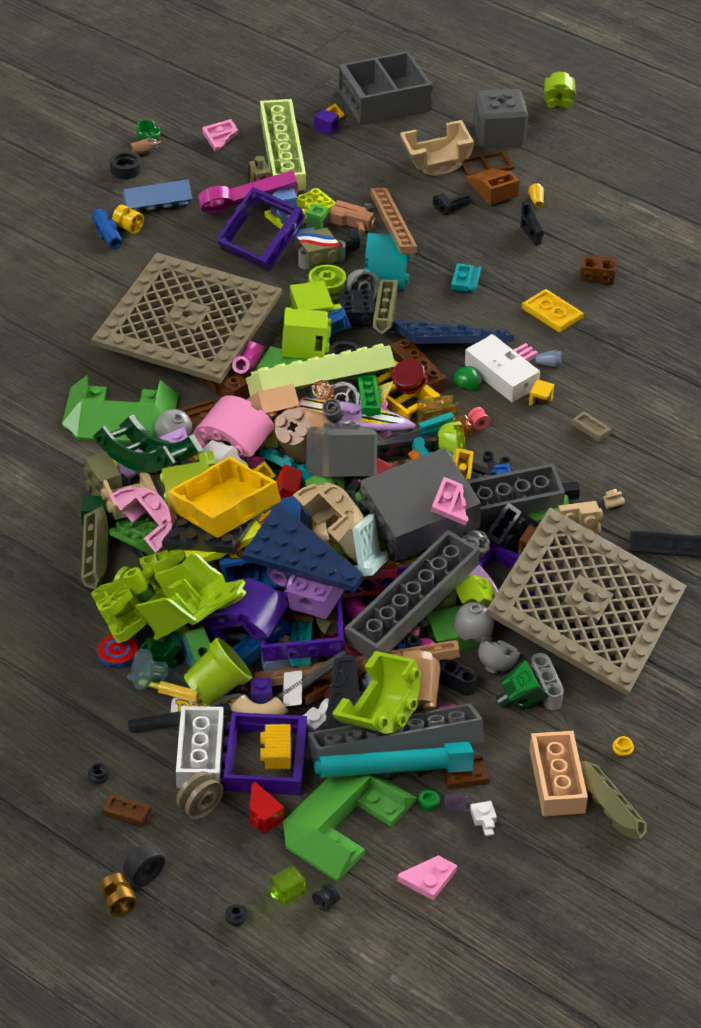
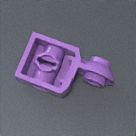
M267 567L269 578L277 585L287 588L290 609L326 619L344 592V589Z

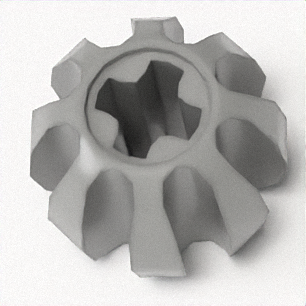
M472 530L467 532L462 538L480 549L479 558L484 557L490 549V540L483 531Z

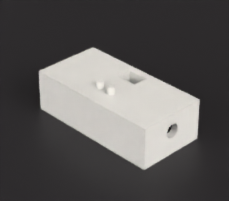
M493 334L465 350V366L477 368L481 378L512 403L530 393L537 379L540 380V371Z

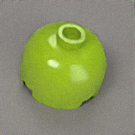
M461 422L446 423L439 429V449L445 448L452 455L457 448L465 450L464 431L459 429L458 426L462 425Z

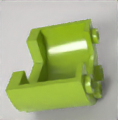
M375 651L365 665L372 681L356 705L353 706L350 699L342 698L332 715L341 723L389 734L404 727L413 711L416 710L421 671L418 669L415 659Z

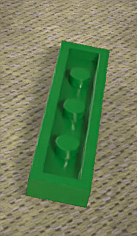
M358 375L357 383L362 415H381L376 375Z

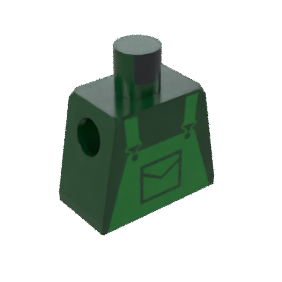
M524 659L501 680V685L505 692L496 697V700L502 708L512 703L518 710H522L547 698L548 694L535 669Z

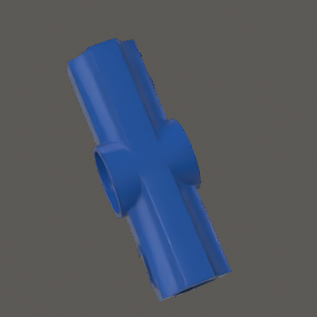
M101 208L96 209L92 214V219L97 226L99 237L104 238L109 248L113 250L119 249V246L122 245V238L117 231L115 221L110 220L106 211H103Z

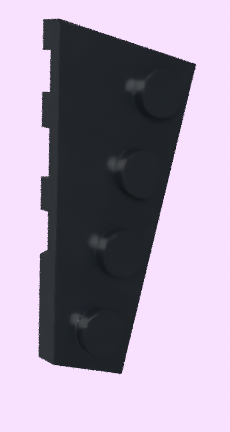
M356 656L335 658L324 730L348 726V724L339 722L332 713L342 698L350 699L353 706L360 699Z

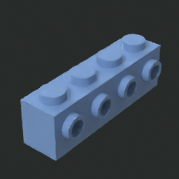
M189 179L124 189L122 192L124 205L137 212L144 209L154 211L157 207L167 209L176 204L186 206L192 200Z

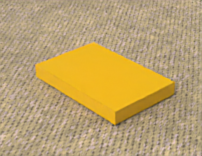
M547 289L522 303V309L559 333L581 320L584 316L583 312Z

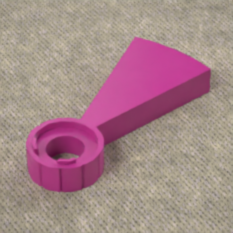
M294 170L232 189L226 186H214L205 189L198 195L201 211L215 214L229 209L232 205L241 204L245 199V195L249 193L252 187L270 195L282 189L294 188L297 196L298 184Z

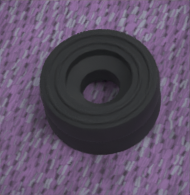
M143 844L133 850L126 858L123 871L135 885L142 886L148 884L160 874L165 865V858L154 845Z

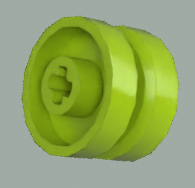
M320 265L313 268L308 275V283L324 281L333 305L338 304L339 290H345L346 273L343 269L334 265Z

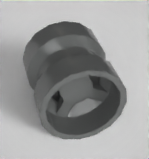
M327 399L322 405L324 414L331 422H338L344 417V409L337 399Z

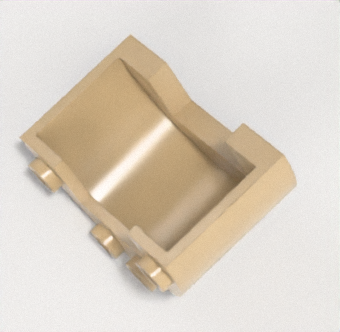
M462 120L446 123V137L418 143L416 130L400 133L401 140L418 170L420 169L428 175L437 176L448 174L462 166L461 163L469 158L474 146V141Z
M315 483L293 494L317 524L327 519L331 520L335 516L339 518L327 531L343 547V551L356 563L357 556L352 528L362 521L365 516L346 491L335 484L325 483V485H316Z

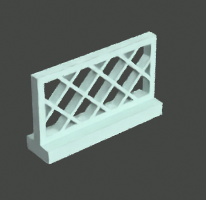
M375 513L368 514L352 528L358 562L355 567L363 573V576L373 575L388 560V552L380 551Z

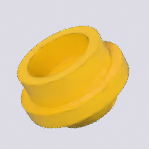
M621 736L614 741L613 751L617 755L629 756L633 753L634 745L630 738Z

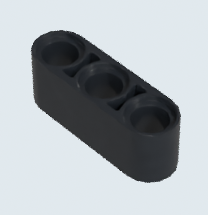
M453 659L439 660V683L462 695L469 696L475 693L477 673L473 669Z

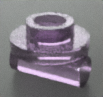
M467 794L445 795V807L450 812L459 813L466 808Z

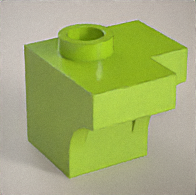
M474 574L455 587L462 604L478 602L489 607L496 596L489 580Z

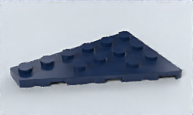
M393 320L391 327L414 344L478 343L492 334L502 342H513L514 335L503 328L493 330L473 328L468 325L453 326L433 324L428 321L413 322Z
M279 504L274 506L242 554L245 561L351 592L356 591L363 579V573Z

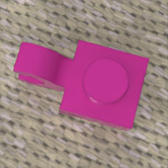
M259 456L246 458V463L250 465L252 470L265 461L264 457Z

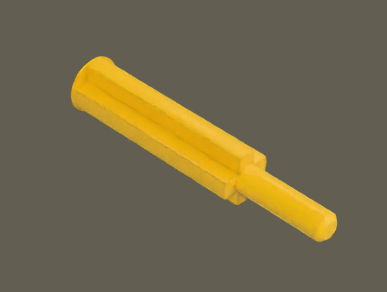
M144 679L140 681L141 685L158 689V693L195 703L200 699V695L196 690L193 692L191 688L160 681V683Z

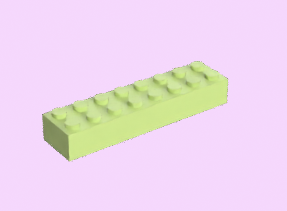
M292 99L260 101V118L272 176L294 170L298 191L306 190V172Z
M378 344L368 349L367 347H362L353 352L347 350L340 352L338 355L334 353L328 354L319 359L318 357H313L304 362L297 360L288 365L283 363L275 365L273 368L257 369L258 371L251 372V376L246 378L250 397L259 391L294 384L295 390H300L319 384H329L358 378V375L382 373L395 367L391 346Z

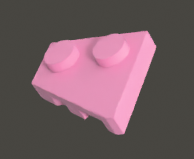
M230 119L202 127V133L213 150L217 152L238 134V129Z
M444 477L430 511L466 526L468 516H466L465 512L466 502L463 497V485Z
M438 855L399 873L397 881L434 901L457 871V865Z

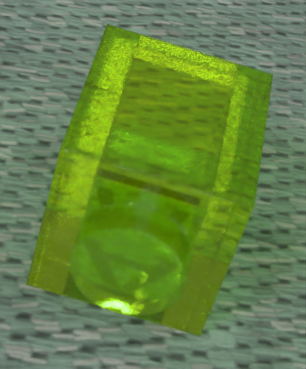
M292 865L271 877L270 894L284 906L305 894V879Z

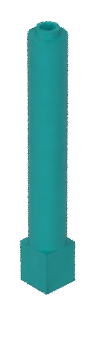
M469 742L444 743L442 748L319 756L318 761L314 763L315 774H319L320 778L447 769L448 773L473 771L474 751Z

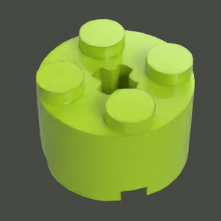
M555 72L548 79H545L544 98L548 107L560 106L569 108L572 106L576 98L575 80L568 73Z

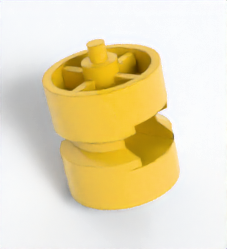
M119 205L113 213L112 220L115 221L116 226L135 234L142 228L144 216L125 205Z

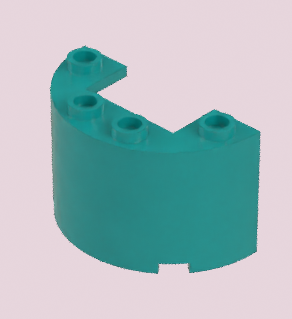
M368 233L364 269L377 275L379 280H398L397 290L405 291V284H409V274H406L407 260L411 259V255L399 253L390 234Z

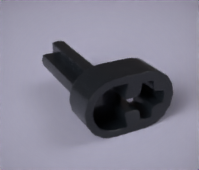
M440 193L432 198L434 207L441 214L449 213L454 207L471 201L469 194L449 199L445 194Z
M357 229L348 231V238L339 239L345 242L346 248L351 250L360 248V237Z

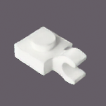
M328 698L321 703L318 710L312 707L303 715L307 716V730L310 732L320 731L325 726Z
M492 802L470 804V812L475 826L482 825L485 837L494 835L492 828H495L494 823H496L497 816Z

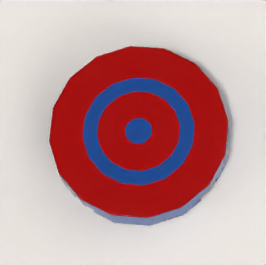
M111 634L100 640L97 646V655L100 662L108 667H111V665L116 666V668L128 666L135 661L138 653L137 643L132 637L127 641L117 643Z

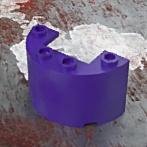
M252 578L243 579L246 582L243 587L246 591L245 596L238 602L223 609H217L209 614L203 621V627L210 643L215 638H220L226 642L227 638L222 633V630L241 625L253 640L268 638L289 602L284 598L282 592Z

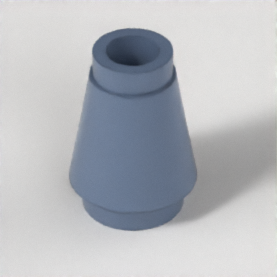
M552 350L536 354V365L552 367L562 365L561 351Z

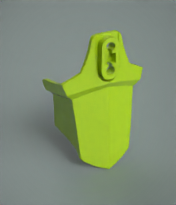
M193 552L182 564L154 575L167 598L163 597L137 604L136 607L155 632L154 639L157 640L187 623L194 625L217 609L220 610L238 602L246 594V591L243 589L246 582L241 579L226 583L222 573L210 566L198 553Z

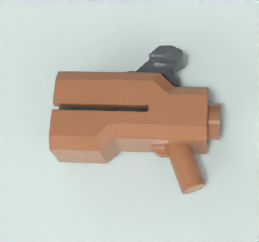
M337 200L329 212V223L358 228L360 235H363L365 231H371L377 224V218H375V213H373V206L369 203L361 207Z

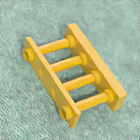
M394 367L376 377L377 385L392 379ZM392 384L386 397L388 403L386 408L390 412L399 414L409 421L411 414L425 406L434 412L440 409V394L427 384L417 393L403 394L396 399L389 396V394L397 390L395 384ZM412 397L420 400L407 409L401 405Z

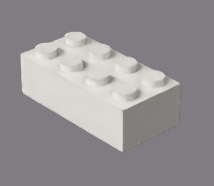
M181 706L176 764L177 788H181L191 776L201 771L209 772L214 780L220 783L224 731L223 707Z

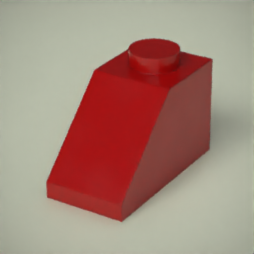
M284 464L276 479L280 499L291 497L299 491L301 470Z
M254 782L251 786L250 823L255 829H259L262 833L266 834L284 821V806Z

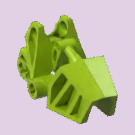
M167 549L139 558L143 568L142 572L138 567L126 571L122 578L100 585L91 593L117 643L127 641L148 623L136 607L137 604H140L136 594L144 592L148 588V584L151 583L156 595L147 602L163 597L167 598L154 575L182 564L186 556L181 549Z

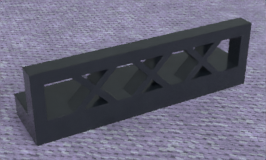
M437 435L421 436L425 441L424 446L428 452L433 453L438 450L439 437ZM416 437L377 443V458L385 462L410 459L408 453L413 450L412 444Z
M630 530V551L701 556V535Z

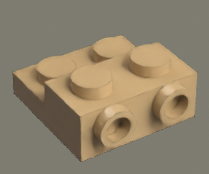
M596 501L558 506L560 514L595 534L601 533L599 520H603V512L598 507Z

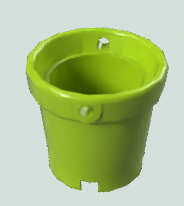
M215 638L209 644V650L184 674V679L192 691L196 690L200 695L199 698L205 704L211 706L239 684L243 685L250 681L252 674L240 656L224 640Z

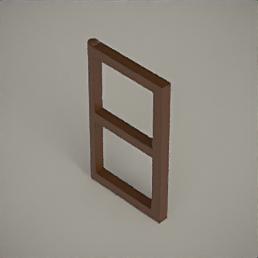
M505 151L469 157L461 163L467 176L486 171L470 173L464 163L467 161L481 159L486 169L489 170L492 168L485 158L502 155L508 166L494 169L507 171L513 170L514 166Z

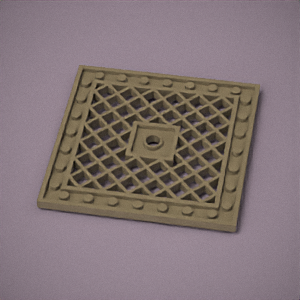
M156 253L92 337L91 343L94 346L221 384L232 368L233 360L241 355L248 342L282 295V289Z
M549 508L485 614L628 696L682 596L686 585ZM565 540L566 545L561 546L559 541ZM582 550L584 555H578L577 551ZM564 552H570L571 556L566 557ZM552 553H557L559 558H553ZM594 560H599L601 565H595ZM587 561L588 566L583 567L581 562ZM569 563H575L576 568H571ZM557 564H562L564 569H558ZM550 565L551 570L546 571L544 566ZM611 570H616L618 575H613ZM604 571L606 576L601 577L599 572ZM586 573H592L593 578H588ZM567 575L569 580L563 581L562 576ZM549 577H555L556 582H551ZM542 578L544 583L538 584L536 579ZM628 580H634L635 585H630ZM621 581L623 586L618 587L616 582ZM609 582L611 587L605 588L604 583ZM559 588L561 593L556 594L554 589ZM541 590H547L549 595H543ZM646 590H651L653 595H647ZM529 591H534L536 596L530 597ZM633 591H639L640 596L635 597ZM521 592L524 598H518ZM626 592L628 597L623 598L621 593ZM583 597L589 598L592 602H587ZM552 601L554 606L548 607L546 602ZM644 602L645 608H640L639 603ZM533 603H539L541 608H535ZM527 604L528 609L522 610L521 605ZM626 604H632L633 609H628ZM619 605L621 610L616 611L614 606ZM569 611L571 616L565 617L564 612ZM551 613H557L559 618H553ZM544 614L546 619L540 620L538 615ZM636 615L638 621H633L631 616ZM619 617H624L626 622L621 623ZM612 618L614 624H608L606 619ZM587 621L589 627H583L581 622ZM568 623H574L576 628L571 629ZM562 624L564 630H558L556 625ZM629 628L631 634H626L624 629ZM611 630H617L619 635L613 636ZM604 631L607 637H601L599 632ZM592 633L594 638L588 639L586 634ZM574 635H580L581 640H575ZM617 642H622L624 647L619 648ZM610 643L612 649H606L604 644ZM591 645H597L599 650L593 651ZM609 655H615L617 660L611 661Z

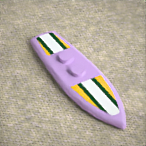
M303 397L296 409H313L324 414L322 405L326 400ZM340 402L345 412L344 417L338 422H331L341 425L353 420L356 424H360V427L376 431H400L415 428L413 422L396 413L381 409V415H362L361 404Z

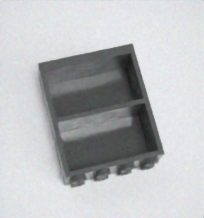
M409 51L339 65L338 92L360 125L427 112L431 109L433 84L428 80L426 74L423 73L420 65L416 63L415 58L412 57Z
M445 448L361 480V489L359 490L361 496L360 508L367 515L375 513L378 537L381 541H384L388 554H392L396 561L429 548L447 530L459 536L480 527L481 502ZM444 477L463 485V497L466 502L465 512L466 516H468L466 526L430 511Z

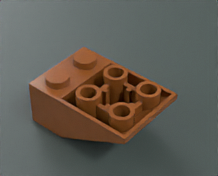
M493 168L465 177L468 183L489 205L518 197L519 179L511 171Z

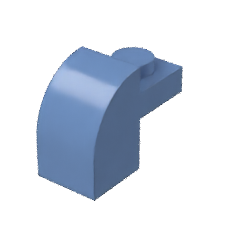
M294 188L282 189L273 194V196L297 206V196ZM271 207V215L276 214V217L280 218L281 224H284L288 219V214Z

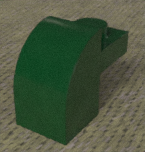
M175 630L163 642L148 638L138 649L140 665L155 670L167 669L178 663L177 653L181 651L183 646L181 633Z

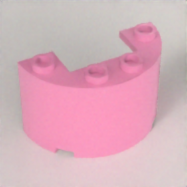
M224 396L218 400L196 427L193 434L202 448L208 444V440L229 441L238 450L239 456L251 457L273 430L275 424L261 409L257 411L251 406L252 403L237 396Z
M126 487L109 496L133 524L148 512L159 526L144 538L155 553L169 549L163 548L161 541L168 534L169 530L172 529L178 517L160 495L144 487Z

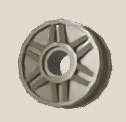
M198 772L181 786L176 797V804L191 819L203 818L220 802L223 795V786L217 780H214L209 772Z

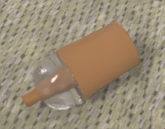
M148 137L131 143V149L137 155L153 153L157 150L161 141L157 142L154 138Z

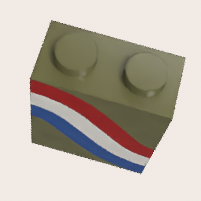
M327 227L295 234L296 250L298 251L303 247L307 253L308 267L341 261L340 244Z

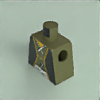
M256 156L255 161L248 163V183L272 176L271 170L263 156Z

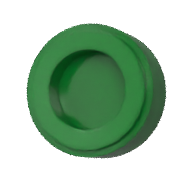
M425 790L418 797V805L424 811H435L440 805V796L433 790Z

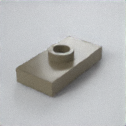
M582 412L572 419L571 425L598 442L605 439L612 432L610 427L586 412Z

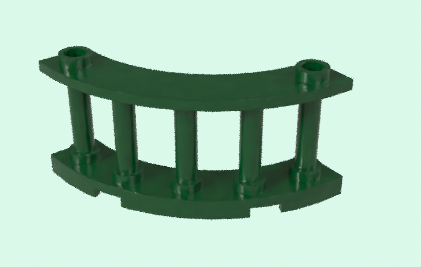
M134 415L127 417L117 430L109 432L106 426H103L93 435L97 444L116 462L131 470L145 473L160 471L162 468L171 466L175 461L189 459L204 450L194 434L177 442H170L158 437L154 438L149 435V431L141 425ZM126 435L133 443L124 446L115 438ZM140 449L145 453L136 452L135 450Z

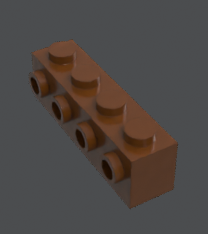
M405 338L389 344L396 362L399 363L406 359L420 361L427 373L426 384L438 394L445 392L447 382L445 375L427 359L426 355L414 343Z
M230 369L221 384L191 375L222 397L237 396L244 399L250 395L246 378Z

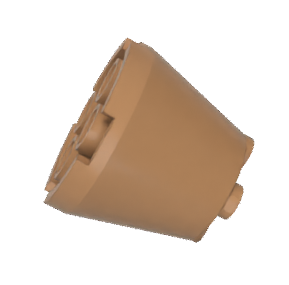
M288 409L276 417L275 434L285 455L294 458V461L299 464H306L307 430L311 426H324V423H331V421L317 410Z
M426 651L403 652L401 657L415 659L418 669L421 671L417 699L418 706L412 714L435 710L440 678L439 660L435 659L432 653Z

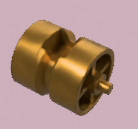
M113 873L101 881L99 887L111 915L123 916L134 910L137 900L125 874Z

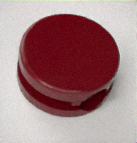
M406 359L394 367L392 379L398 391L404 394H414L422 390L426 385L427 373L420 361Z

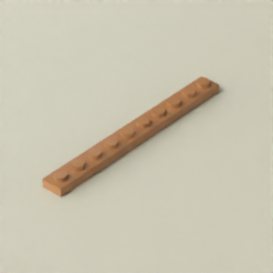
M371 188L370 195L399 253L403 255L417 253V245L387 188Z
M458 640L392 650L388 653L403 656L405 651L417 650L430 652L437 660H452L455 657H460ZM365 655L356 656L358 673H367L365 665L369 658ZM326 662L311 663V665L302 667L292 666L255 672V678L271 677L272 687L284 686V673L301 670L302 677L304 678V675L311 674L313 670L315 671V668H320L319 665H324L323 663L326 664ZM333 670L330 671V673L328 672L326 676L324 675V677L320 679H331L333 675Z

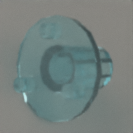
M140 649L135 652L132 672L128 675V679L133 681L137 689H146L151 679H166L168 675V665L166 662L153 661L151 652L148 649Z

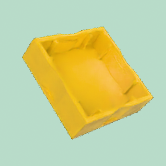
M231 456L167 491L172 511L216 538L221 537L281 502L276 481L260 472L251 470L246 464Z

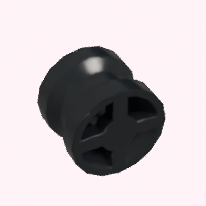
M325 883L320 891L316 890L312 894V899L320 910L327 911L330 909L331 904H336L340 900V895L333 885Z

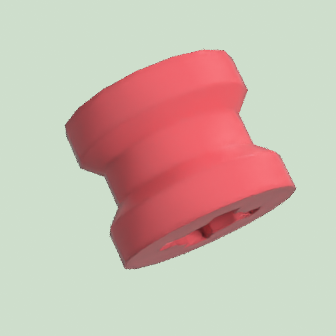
M476 407L469 412L468 420L473 423V427L476 430H483L490 424V417L485 414L483 408Z

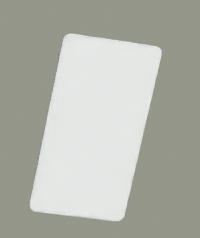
M301 670L284 673V691L286 692L287 688L291 690L287 694L284 693L283 704L285 707L302 704V684L298 687L294 685V683L297 685L298 681L302 683L300 680L302 679Z

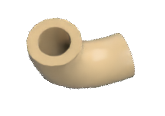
M242 695L230 707L233 712L286 715L289 712L276 696L267 703L257 704L246 695Z

